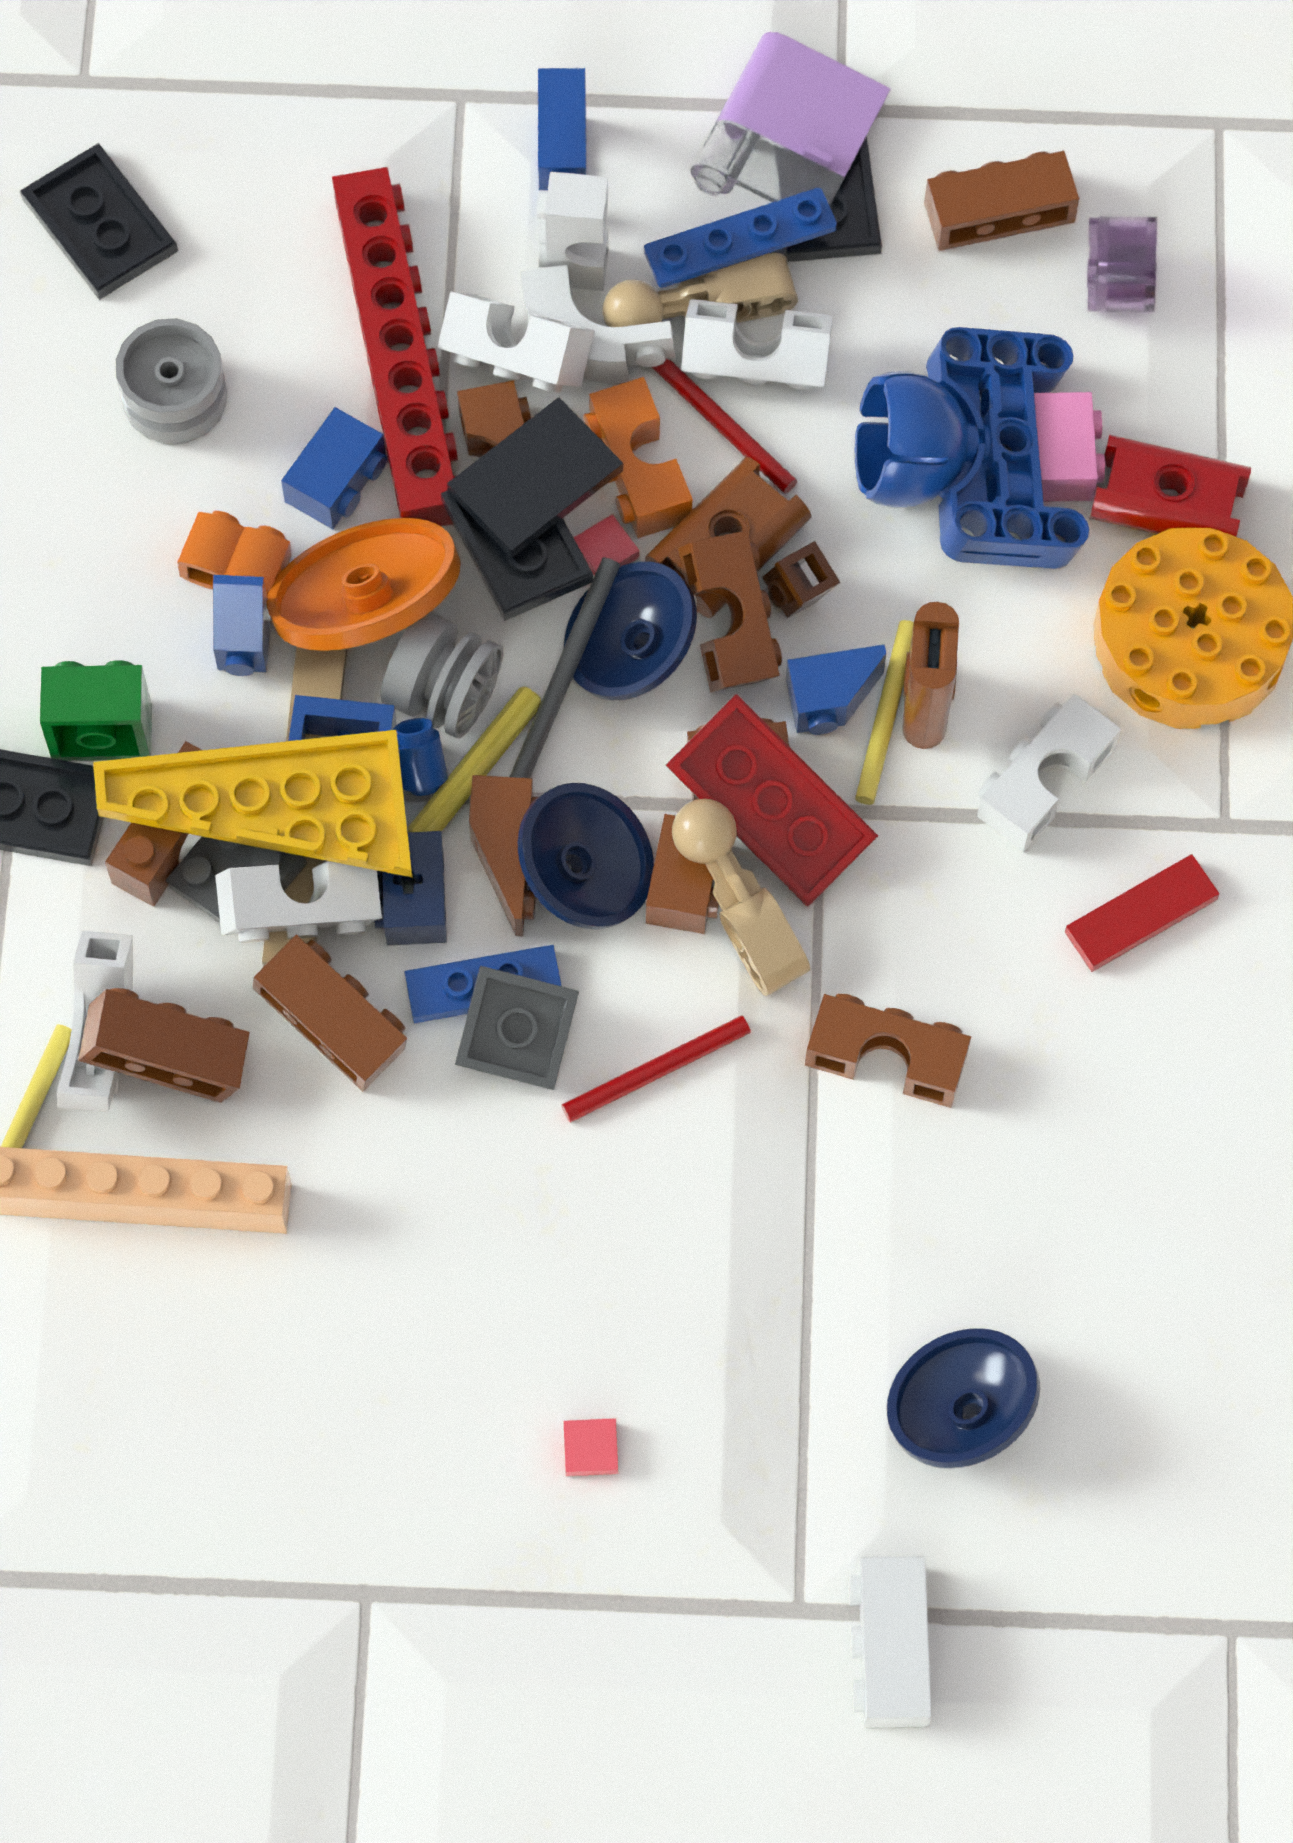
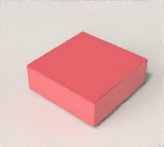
M613 514L574 537L594 576L603 557L618 562L620 566L632 563L640 558V550Z
M616 1418L563 1421L566 1476L618 1474Z

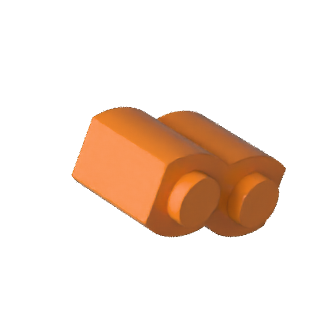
M213 511L212 514L198 512L177 561L179 576L191 583L212 590L214 575L264 577L268 597L269 590L272 588L278 575L290 562L292 557L290 541L285 539L284 534L273 527L261 525L258 528L244 527L239 524L236 517L223 511Z

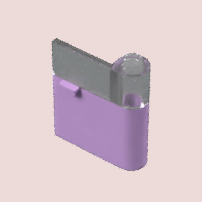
M777 32L764 33L690 169L695 185L702 192L712 196L729 194L734 186L738 185L770 202H775L814 188H821L830 206L891 88L786 35Z

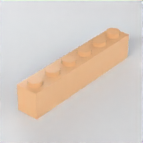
M0 1147V1215L287 1234L292 1186L287 1166Z

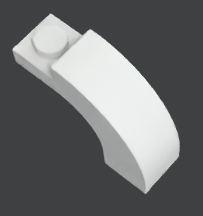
M568 265L520 271L522 293L528 320L530 315L556 318L595 330L583 378L602 383L622 384L630 381L628 366L655 367L664 363L665 359L676 360L670 321L625 327L602 326L587 319L576 308L573 301Z
M82 930L73 960V1021L68 1053L57 1089V1108L109 1113L113 1094H118L123 1074L80 1062L78 1058L89 1004L106 989L123 988L133 991V935Z

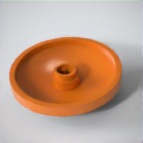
M392 518L361 524L338 532L316 543L291 561L280 572L272 588L269 590L267 610L278 635L284 641L296 647L308 650L330 651L365 645L391 636L409 627L435 609L447 597L458 579L461 567L460 557L451 535L436 523L416 518Z

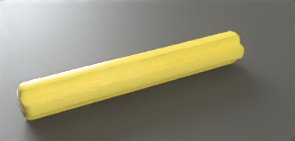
M525 686L520 687L451 772L448 779L439 787L408 826V832L443 831L470 797L473 775L486 776L537 713L541 703V698L537 693Z

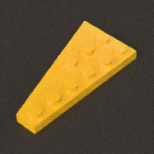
M396 730L93 762L96 803L100 817L412 877Z

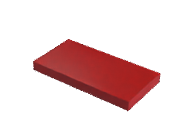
M737 694L665 764L698 799L715 800L728 808L736 822V837L806 907H809L878 837Z

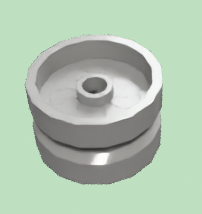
M178 318L156 319L136 328L122 342L115 359L116 380L121 393L123 410L131 425L148 439L165 444L187 443L206 435L220 421L227 404L226 381L221 354L211 335L197 324Z

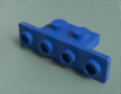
M814 188L646 243L644 245V255L658 287L664 288L834 232L837 222L821 188Z

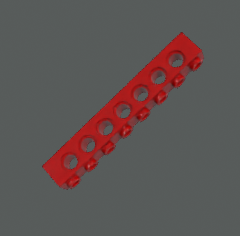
M388 167L332 176L334 201L400 518L422 519L440 526L452 525L453 522L441 501V493L447 491V483L456 477L453 476L450 462L458 461V454L453 432L444 434L441 421L449 419L444 390L435 391L433 378L440 377L436 349H426L424 336L431 335L427 307L417 308L415 295L422 294L418 265L409 266L406 254L413 253L414 249L409 224L400 225L398 213L405 212L400 183L391 185ZM370 221H380V222H383L382 224H380V225H378V226H367V225H365L366 223H368V222H370ZM382 261L392 263L383 268L374 266V264ZM391 302L400 304L399 307L394 309H386L382 307L383 305ZM396 344H406L410 346L409 348L402 351H396L391 349V347ZM407 385L419 388L411 393L399 391L400 388ZM416 427L428 430L422 435H411L408 433L409 430ZM422 470L437 472L436 475L430 478H421L416 475Z

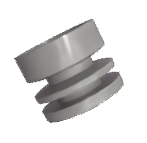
M430 612L407 627L399 640L382 681L381 702L395 705L396 710L412 717L419 714L429 702L426 718L432 721L433 727L439 728L444 724L446 734L461 739L477 721L493 694L503 660V646L491 640H487L482 644L481 635L471 631L463 636L455 646L458 634L457 624Z

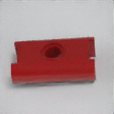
M1109 434L1104 452L1105 467L1111 468L1106 489L1101 487L1096 489L1090 519L1155 534L1171 528H1212L1237 537L1241 520L1231 518L1235 497L1243 498L1252 467ZM1162 490H1174L1179 494V496H1169L1165 494Z

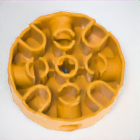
M1171 528L1137 542L1112 566L1098 602L1093 631L1096 656L1103 667L1102 673L1111 691L1140 716L1176 729H1199L1201 725L1219 724L1226 720L1232 722L1251 714L1276 688L1293 641V596L1277 566L1247 540L1212 528Z

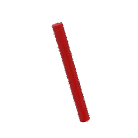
M665 359V362L661 365L651 367L740 453L760 464V472L780 491L787 494L795 487L798 480L691 378L681 371L672 360Z
M740 1015L561 1104L563 1112L571 1123L750 1034V1027L744 1016Z

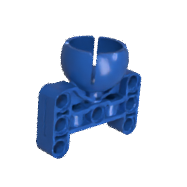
M954 327L945 331L927 359L926 370L928 377L909 371L888 372L873 377L864 391L859 412L863 417L888 418V423L862 422L856 428L854 455L859 490L866 496V499L878 505L892 508L913 507L940 496L942 501L938 505L939 542L946 556L954 561L1051 569L1063 568L1068 565L1088 539L1090 529L1087 520L1076 510L1044 506L1034 393H1050L1056 388L1073 363L1074 355L1070 345L1061 337L1052 334ZM950 355H952V356H954L955 358H957L958 361L955 360V359H953L952 357H950ZM1002 444L1008 446L1012 451L1007 450ZM962 528H966V529L969 530L974 536L968 535L967 533L964 532V530H963ZM1009 531L1018 535L1020 539H1016L1015 537H1013L1009 533ZM1056 535L1061 536L1066 542H1062Z

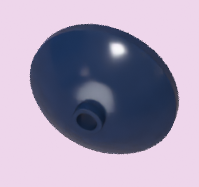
M634 562L620 566L573 679L590 694L606 700L635 698L663 683L683 661L691 646L696 630V601L686 581L671 568L656 562ZM588 590L579 599L570 615L564 636V647Z
M586 783L558 785L539 796L529 806L521 821L518 833V856L523 875L535 897L553 915L566 923L580 928L606 929L626 921L643 906L648 897L654 868L653 851L642 823L635 813L616 795L601 787ZM567 862L571 864L573 871L570 870V868L567 865Z
M972 1328L942 1335L917 1350L903 1364L894 1378L889 1390L886 1406L890 1430L898 1444L909 1456L926 1465L939 1468H961L984 1462L1008 1448L1030 1424L1040 1398L1039 1373L1033 1359L1023 1345L1002 1332L991 1329Z

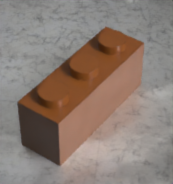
M1063 150L1053 153L1040 151L1024 159L1005 163L1002 161H992L980 168L962 172L954 170L942 172L933 178L927 179L924 204L938 251L1075 223L1080 198L1065 151Z
M296 934L253 977L252 989L364 1092L405 1050L408 1038L403 1032L406 1028L392 1012L385 1008L379 1012L368 1002L366 998L369 996V993L357 979L350 974L343 978L329 965L332 961L331 957L317 942L310 939L305 943Z
M106 989L89 1004L78 1061L222 1103L240 1089L250 1032L235 1028L231 1021L224 1018H202L188 1014L186 1009L178 1004H155L139 999L137 993L128 989Z

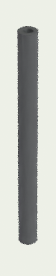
M603 557L509 777L530 778L620 568V564L612 559Z

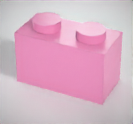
M1092 392L1034 393L1043 502L1093 501L1096 484L1104 483L1105 458L1103 453L1096 454L1095 439H1101L1102 413L1101 410H1093Z

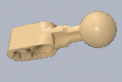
M768 253L701 275L697 278L682 281L677 288L657 291L653 286L641 280L622 281L615 285L606 295L603 303V318L607 327H625L662 322V319L678 316L686 317L690 299L738 304L736 322L739 323L783 314L785 310H791L796 306L798 297L786 257L781 253Z
M697 799L684 805L674 818L672 825L674 844L685 858L707 866L715 881L713 895L722 909V912L719 913L721 923L754 984L763 995L768 996L810 971L809 961L774 897L766 888L760 887L752 871L741 868L731 849L736 840L737 828L731 812L723 804L715 800Z

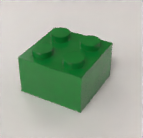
M114 660L107 662L105 665L84 666L75 661H63L55 666H41L40 725L51 758L64 761H100L151 756L152 702L142 665H134L124 660Z

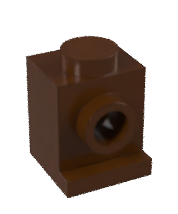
M815 541L777 561L774 567L762 576L767 585L770 601L774 606L782 609L787 619L815 604L841 583ZM805 561L819 584L812 586L801 568Z

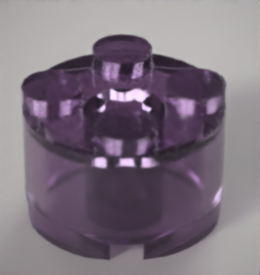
M1099 216L1089 218L1088 311H1097V313H1155L1157 217Z

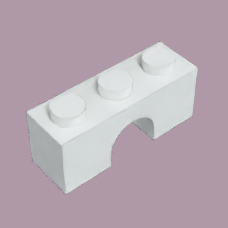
M550 172L548 190H539L537 219H539L538 243L540 244L538 265L542 268L568 265L573 289L604 291L609 252V226H606L608 177Z
M450 291L437 348L455 353L454 362L475 368H481L482 362L494 365L493 374L513 380H521L522 374L534 378L532 386L556 393H561L562 385L581 387L595 330L556 318L530 315L525 336L517 344L511 332V322L515 306L477 294Z
M690 299L685 322L681 371L692 372L694 376L703 379H714L719 376L738 377L741 381L748 384H763L767 381L782 382L799 390H809L815 386L825 387L833 315L785 310L781 333L769 342L757 343L745 338L737 327L738 304Z
M1075 693L1063 706L1057 702L1048 710L1040 722V727L1043 729L1033 740L1025 737L1009 757L1011 764L1001 775L997 772L992 773L977 793L980 797L977 817L1022 852L1031 845L1054 819L1059 798L1042 785L1039 776L1047 770L1059 768L1072 772L1086 783L1117 747L1121 728Z
M327 861L312 869L314 881L313 895L308 903H299L289 898L284 892L280 882L279 865L228 868L215 875L222 936L238 934L239 943H251L269 940V932L287 931L288 939H292L296 934L301 939L316 937L320 928L335 927L337 936L366 933V925L382 919L377 870Z

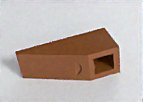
M473 775L469 812L470 840L514 935L523 937L524 919H534L535 895L531 889H527V882L520 866L518 833L524 814L529 806L538 798V796L533 794V778Z

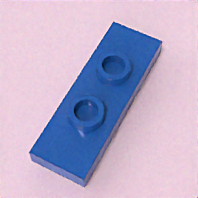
M554 944L404 971L413 1024L468 1014L480 966L562 986Z

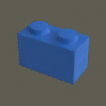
M334 407L282 478L284 502L333 530L342 517L348 518L353 514L361 498L360 492L369 479L375 481L383 472L388 460L385 451L384 434Z

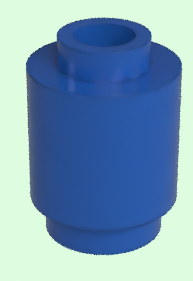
M413 718L402 721L393 730L397 731L403 790L410 791L415 796L433 794L448 779L439 731L434 729L432 721L426 718Z

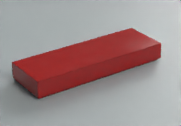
M1190 854L1068 924L1065 928V934L1090 971L1094 972L1217 901L1220 893L1193 854Z

